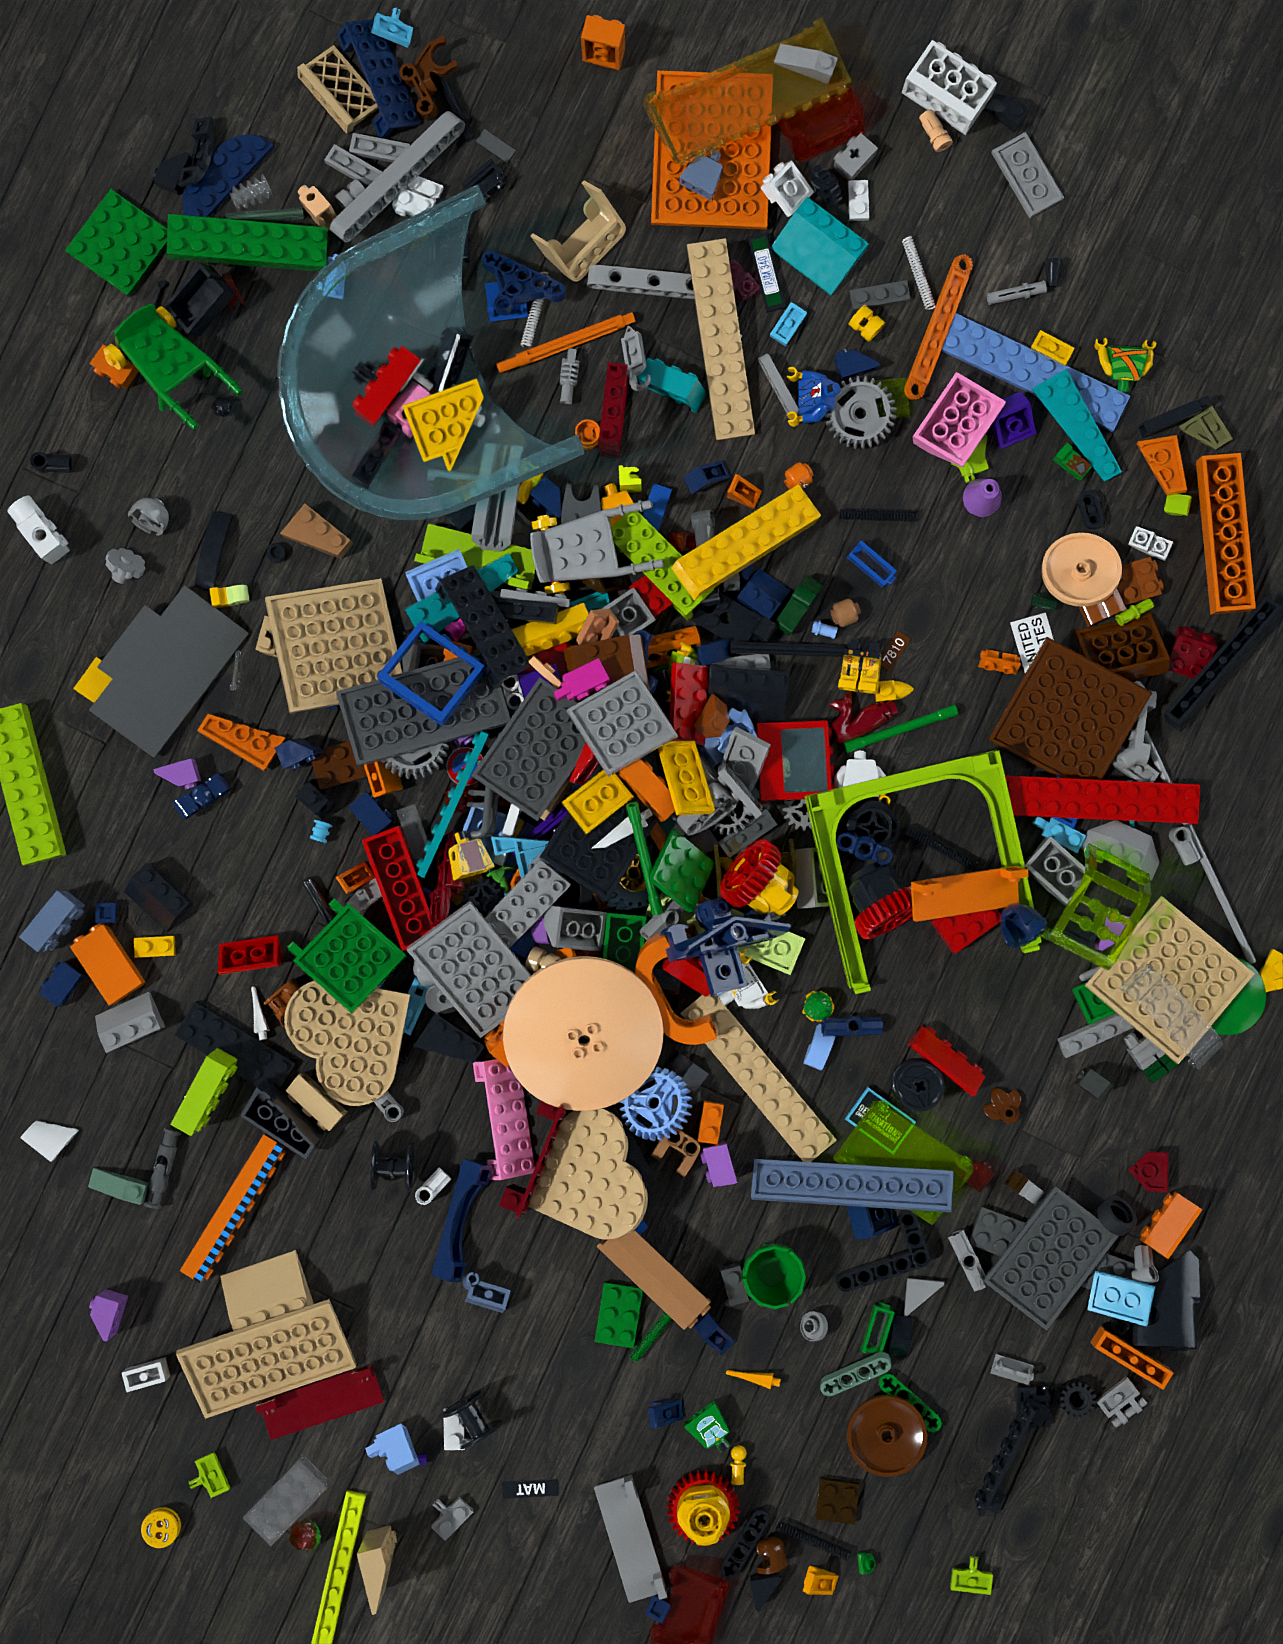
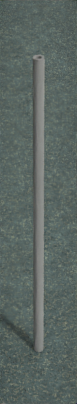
M1146 730L1144 733V743L1151 745L1150 756L1155 767L1160 773L1159 775L1163 783H1172ZM1182 823L1184 827L1191 831V838L1201 857L1199 860L1248 963L1256 962L1192 824Z

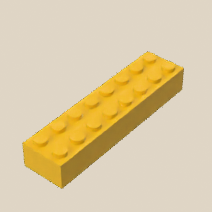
M798 484L679 558L671 569L693 600H696L814 525L821 517V514Z

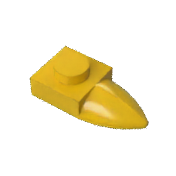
M879 681L878 694H875L876 702L902 699L909 695L914 688L900 681Z

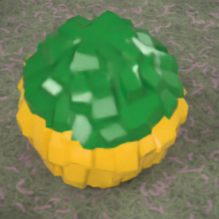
M812 991L806 995L807 999L802 1013L806 1014V1017L811 1021L822 1022L823 1019H828L834 1010L831 997L822 991Z

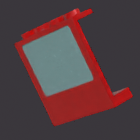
M828 721L757 723V737L771 744L758 778L759 800L761 804H768V801L802 800L805 799L804 796L835 789V784H831V777H834V765H830V757H833V747L829 746V738H832V729L828 727Z

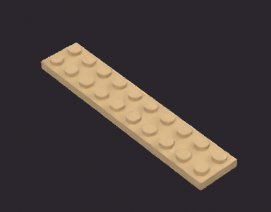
M726 238L687 244L716 441L755 435Z
M709 994L707 997L701 995L680 1013L686 1020H695L705 1015H710L718 1030L717 1039L705 1044L803 1162L813 1161L836 1141L834 1136L726 1006H724L716 994Z

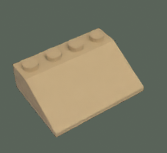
M296 1250L220 1276L233 1331L314 1304Z
M390 1525L367 1531L357 1552L372 1615L376 1614L385 1592L395 1543H397L396 1533L391 1530Z

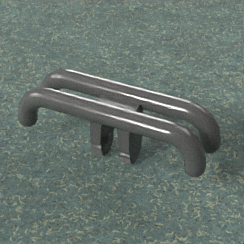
M479 759L477 761V766L482 761V759ZM485 787V791L469 790L468 794L471 796H485L484 803H467V807L484 808L482 827L478 831H472L470 836L474 839H487L495 832L499 795L488 787Z

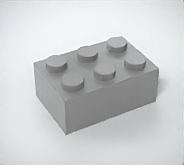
M1051 836L1046 837L1024 862L1025 868L1028 869V874L1064 906H1069L1095 877Z

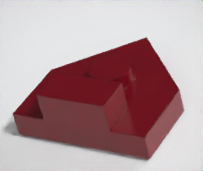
M1148 1151L1128 1171L1147 1191L1168 1192L1169 1152Z

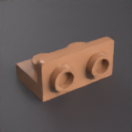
M610 609L591 610L576 641L580 645L610 639L619 624V620Z

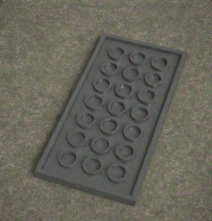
M480 651L469 654L473 658L475 656L480 658L484 662L485 670L487 669L488 665ZM454 658L391 677L442 711L474 668L460 658ZM485 674L482 675L443 727L383 686L378 680L336 691L357 767L470 736L481 731L507 725L510 720L501 686L493 690Z

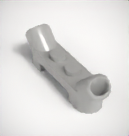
M1141 681L1134 682L1140 685L1141 687L1145 688ZM1151 691L1152 695L1128 734V740H1130L1129 747L1117 755V763L1123 769H1129L1135 764L1145 766L1148 762L1151 745L1145 744L1143 741L1147 712L1149 713L1156 707V691Z

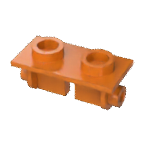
M981 650V660L978 667L989 671H1001L1005 674H1017L1021 665L1020 657L1014 654L1003 653L1001 659L998 658V651Z

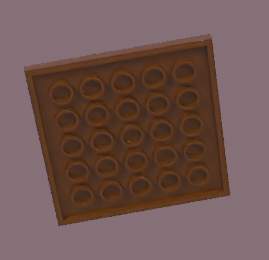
M1046 636L988 740L1060 778L1102 780L1152 692Z

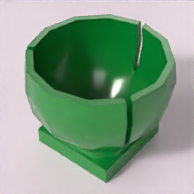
M764 1243L763 1246L757 1247L746 1258L741 1273L746 1294L758 1305L771 1309L789 1306L788 1299L792 1304L802 1294L806 1280L802 1259L792 1248L776 1243L768 1245Z

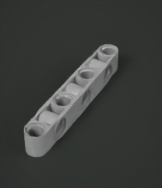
M605 265L589 266L587 286L593 289L695 299L694 291L688 288L692 284L691 274ZM613 276H619L621 280L619 282H613L611 278ZM651 280H658L660 284L652 286L649 282Z

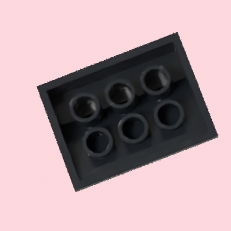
M708 664L707 701L711 694H714L727 705L728 712L731 708L739 712L746 709L754 726L757 723L783 722L788 691V670ZM729 719L730 721H729L728 724H734V723H735V722H733L731 719Z

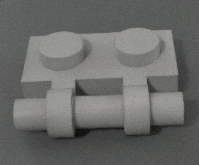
M1127 1376L1096 1399L1097 1404L1108 1418L1116 1414L1117 1417L1111 1421L1116 1428L1121 1424H1126L1128 1422L1127 1419L1135 1413H1140L1142 1411L1141 1408L1147 1405L1143 1397L1137 1402L1134 1398L1140 1393ZM1130 1403L1131 1406L1122 1413L1120 1409Z

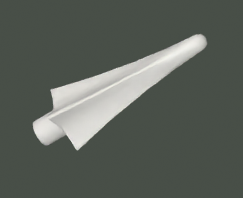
M253 986L251 990L254 1008V1033L259 1034L260 1040L267 1039L266 1031H270L263 1014L256 987Z

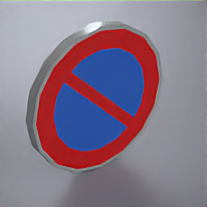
M458 748L448 757L446 764L447 773L456 784L459 782V780H456V776L460 768L464 770L467 764L464 762L468 750L472 752L473 748ZM481 754L479 755L477 761L479 759H483ZM476 762V764H475V766H474V768H473V770H472V773H473V772L475 771V769L477 768V762ZM470 775L466 786L473 785L479 781Z

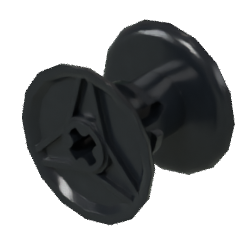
M908 1059L901 1062L894 1069L891 1076V1089L895 1098L905 1107L914 1111H927L935 1107L941 1101L945 1091L941 1072L934 1065L922 1059ZM916 1082L920 1083L919 1087L915 1086Z
M374 1141L370 1169L372 1191L377 1188L379 1176H390L391 1178L399 1176L405 1177L406 1190L410 1192L414 1172L413 1142L408 1144L406 1157L395 1156V1154L380 1156L379 1143Z
M479 1389L451 1405L441 1415L443 1418H448L458 1414L462 1420L461 1426L466 1427L470 1434L461 1442L460 1449L468 1448L480 1442L503 1424L502 1420H495L487 1424L482 1416L484 1414L483 1411H479L475 1402L484 1395L485 1389Z

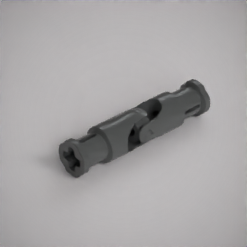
M165 1127L163 1130L165 1132L163 1142L159 1145L154 1173L148 1186V1198L144 1202L146 1207L161 1209L162 1207L160 1203L163 1193L167 1189L169 1174L177 1151L176 1143L178 1136L181 1135V1131ZM163 1156L167 1158L168 1163H160Z

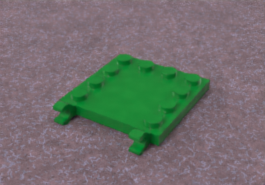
M333 899L329 905L338 914L304 950L293 941L287 948L296 956L293 962L350 1014H353L407 956L349 903L343 907L336 899Z

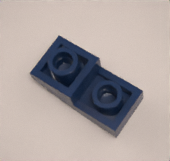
M729 638L713 640L710 643L696 646L698 662L701 666L731 657Z

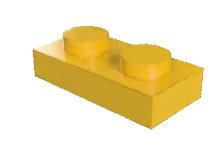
M1040 330L1030 349L1065 366L1075 348Z
M175 936L134 938L135 958L175 956Z

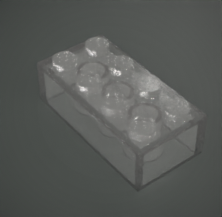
M302 1454L246 1512L243 1519L272 1546L317 1500L331 1482Z

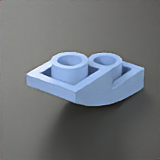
M821 1024L816 1027L812 1043L808 1046L803 1062L818 1070L823 1069L836 1037H823Z

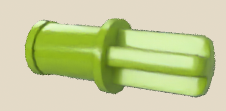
M1148 598L1135 606L1130 605L1129 609L1115 616L1117 623L1123 626L1133 619H1139L1142 613L1154 607L1152 600Z

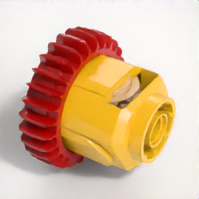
M766 839L757 840L751 843L749 847H745V850L740 852L738 857H735L736 859L731 863L730 868L727 869V873L723 875L724 879L721 881L722 885L720 886L721 897L734 907L739 908L748 904L761 915L772 912L777 916L783 915L792 907L798 896V889L794 886V875L780 864V850Z
M697 1470L696 1476L689 1472V1479L683 1475V1483L677 1480L676 1485L678 1488H671V1492L674 1495L668 1494V1499L672 1502H667L666 1507L672 1508L667 1510V1516H672L668 1519L669 1523H674L672 1530L679 1529L677 1536L679 1537L684 1534V1541L686 1542L690 1538L691 1545L694 1542L699 1546L717 1544L719 1538L722 1541L724 1540L723 1533L730 1535L729 1527L735 1528L732 1521L738 1522V1517L734 1515L740 1513L739 1508H735L740 1505L739 1501L734 1500L738 1495L737 1493H731L734 1490L733 1485L727 1487L729 1484L728 1479L722 1482L723 1477L721 1474L718 1478H715L714 1471L711 1476H708L707 1470L704 1471V1475H701L700 1471Z

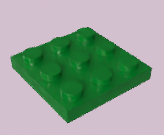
M675 829L670 830L648 880L688 913L694 912L715 863Z

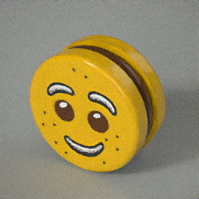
M167 1507L156 1508L146 1516L142 1523V1537L148 1545L154 1548L167 1547L179 1535L181 1521L174 1510Z

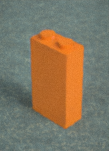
M99 923L90 929L91 933L88 935H81L74 939V944L70 948L110 1006L143 986L146 981L108 924L100 925Z

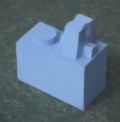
M402 1424L376 1435L375 1443L365 1448L370 1458L377 1455L380 1457L386 1456L388 1458L386 1459L388 1469L398 1475L420 1465L408 1430Z

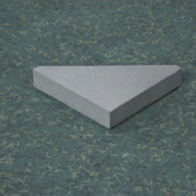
M907 1278L904 1315L908 1316L944 1285V1281Z

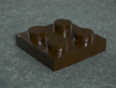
M820 1477L815 1519L855 1525L860 1483Z

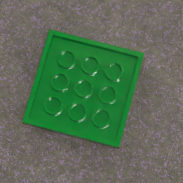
M110 189L65 251L130 297L167 247L168 229Z

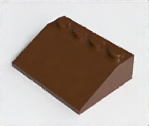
M1151 613L1140 615L1139 619H1133L1123 626L1114 621L1075 631L1081 655L1130 681L1168 672L1170 658Z

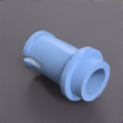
M819 620L818 622L814 621L811 632L815 633L816 636L820 634L834 639L838 627L821 623Z

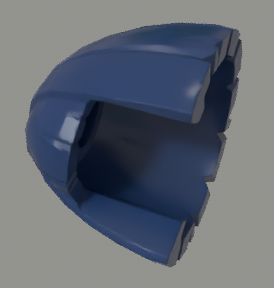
M1024 904L1008 905L1001 913L1002 935L1007 946L1010 948L1023 947L1026 943H1031L1036 937H1039V934L1043 933L1047 926L1046 919L1038 911Z

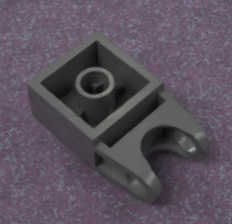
M594 484L592 494L586 501L576 500L572 494V485H566L561 524L601 511L598 484Z

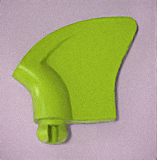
M986 434L963 467L951 463V465L959 468L966 483L975 480L974 474L989 469L985 458Z

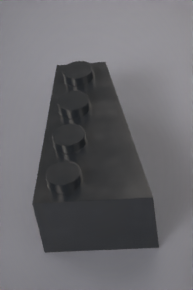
M267 1077L257 1086L240 1115L304 1159L310 1156L323 1136Z

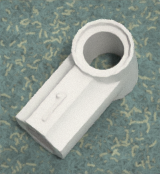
M440 1167L416 1191L415 1198L418 1203L423 1205L430 1203L451 1180L449 1175ZM421 1190L429 1191V1200L424 1201L420 1198Z

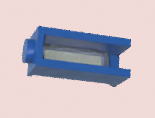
M862 540L846 557L881 588L885 584L889 586L896 578L894 574L897 570Z

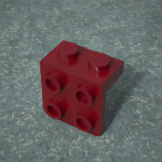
M1178 626L1175 632L1176 642L1169 655L1168 670L1194 679L1212 659L1217 648L1216 640L1209 633L1201 634L1195 632L1190 627L1185 626L1183 628Z

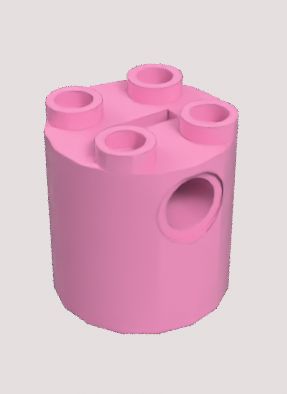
M412 381L387 409V418L394 425L400 424L402 432L411 438L413 433L408 420L403 418L405 412L402 405L437 393L434 388L429 391L424 386L422 387L415 381Z

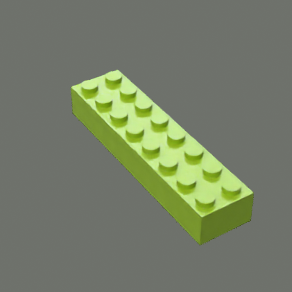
M19 703L1 708L0 782L21 863L24 866H31L67 856L28 705Z

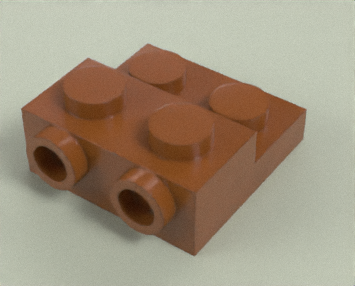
M1151 557L1122 565V574L1117 590L1125 606L1144 601L1148 598L1158 597L1162 594L1161 591L1164 589L1161 579H1157L1155 573L1158 571V566L1155 560L1152 561Z

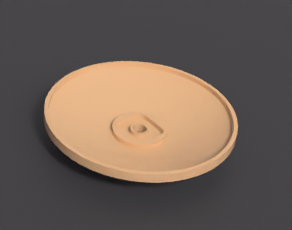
M590 956L571 957L553 962L539 969L517 990L505 1015L503 1026L504 1050L515 1077L536 1098L558 1108L561 1104L564 1106L563 1109L597 1110L624 1100L640 1088L648 1079L661 1053L663 1022L660 1009L652 992L631 970L621 964L603 958ZM582 1035H587L590 1038L586 1044H582L578 1040Z

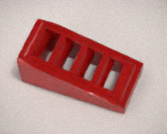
M587 743L584 745L570 778L571 783L584 785L599 764Z

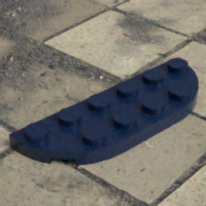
M239 135L221 144L212 154L209 167L202 179L195 185L185 186L182 197L184 214L187 216L210 217L275 148L270 141L256 135Z

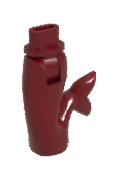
M852 691L846 693L842 700H835L829 704L830 707L841 711V715L830 725L838 743L856 739L884 724L887 720H891L892 716L898 714V710L892 700L886 703L881 701L880 703L866 706L860 711L853 722H850L853 704Z

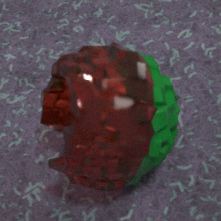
M303 1519L291 1527L288 1539L296 1550L308 1552L316 1549L320 1543L321 1535L316 1523L312 1522L311 1519Z

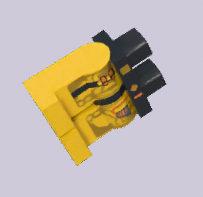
M851 639L848 649H845L838 688L846 691L858 692L859 690L862 693L878 694L882 659L880 644L878 642H868L867 651H861V641Z

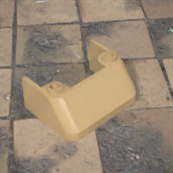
M583 181L582 185L591 197L584 204L583 211L588 219L562 245L554 239L546 242L535 234L531 235V238L545 257L572 281L581 280L589 272V266L596 265L624 236L626 231L624 222L602 190L586 181Z

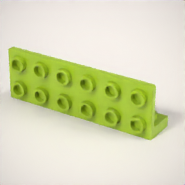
M638 511L627 513L611 528L614 547L620 553L623 552L634 564L650 562V559H653V561L663 559L664 567L656 568L655 571L646 570L642 572L688 621L693 616L692 610L714 588L693 600L671 569L675 562L683 556Z
M432 524L427 525L421 554L416 553L414 561L425 564L460 549L466 566L474 565L477 570L509 553L518 572L504 583L523 589H532L536 572L532 549L511 544L502 551L483 550L472 541L471 534Z

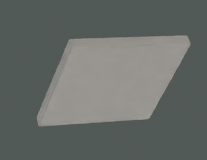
M636 670L567 709V713L608 777L678 737V734Z

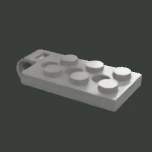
M516 588V591L501 589V592L492 591L490 593L495 598L559 604L558 611L571 607L570 599H566L567 596L555 594V597L547 596L545 592L536 591L535 594L528 593V590Z

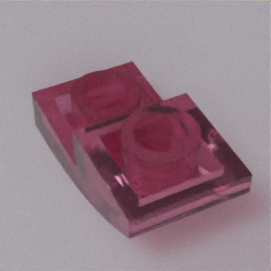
M733 258L729 262L733 289L746 301L761 287L749 272L746 273L737 260Z

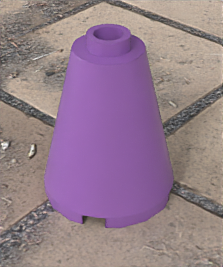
M986 478L975 479L964 490L963 503L969 513L978 517L992 515L1001 505L1002 494L995 480Z

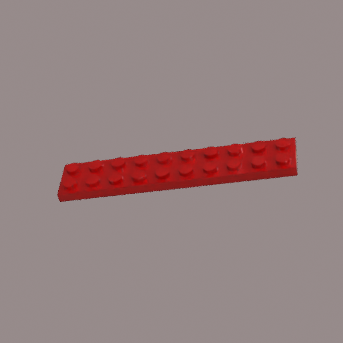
M1005 776L1013 815L1198 824L1200 785Z

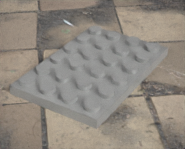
M471 901L407 947V952L480 1038L505 1019L513 996L531 976L530 972Z

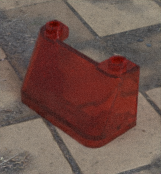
M843 76L829 82L826 87L827 95L793 110L788 102L772 107L778 125L797 161L802 162L848 142L853 136L857 137L860 133L864 132L865 122L862 104Z
M680 1564L674 1565L669 1572L670 1583L674 1585L668 1602L672 1604V1608L664 1624L659 1622L652 1627L650 1643L711 1644L729 1589V1581Z

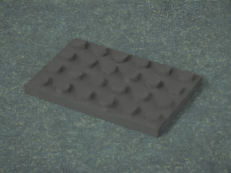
M540 677L471 775L536 821L540 819L574 770L581 751L586 744L583 736L567 713V709L578 703L572 699L568 700L567 697L557 701L553 692L558 689Z
M1054 1185L983 1278V1282L1047 1331L1118 1236L1109 1232L1099 1219Z

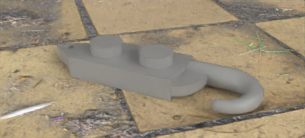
M628 325L624 338L621 339L625 364H628V377L631 388L635 391H642L650 384L651 376L647 375L646 381L638 385L637 376L645 370L647 365L642 336Z

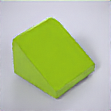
M1181 494L1168 495L1164 512L1172 516H1188L1192 496Z

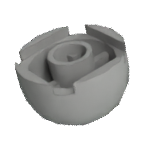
M142 498L136 501L128 512V516L131 515L133 517L132 522L138 528L150 534L152 530L157 532L156 535L158 536L164 532L169 521V514L164 503L157 498Z

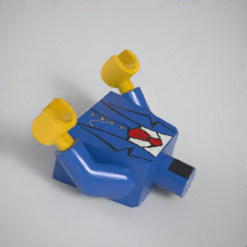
M789 367V372H795L793 376H787L790 381L795 382L799 378L802 379L799 381V416L793 411L788 412L787 417L793 419L788 420L789 425L795 427L799 422L810 423L820 421L828 411L834 408L835 395L841 391L839 384L827 379V376L813 371H803L801 373L796 368Z

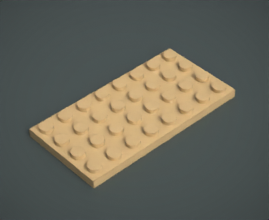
M329 1299L179 1349L176 1352V1356L205 1419L356 1368V1361Z

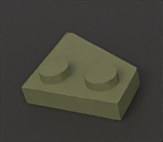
M1213 406L1179 426L1181 431L1213 450L1218 449L1233 439Z

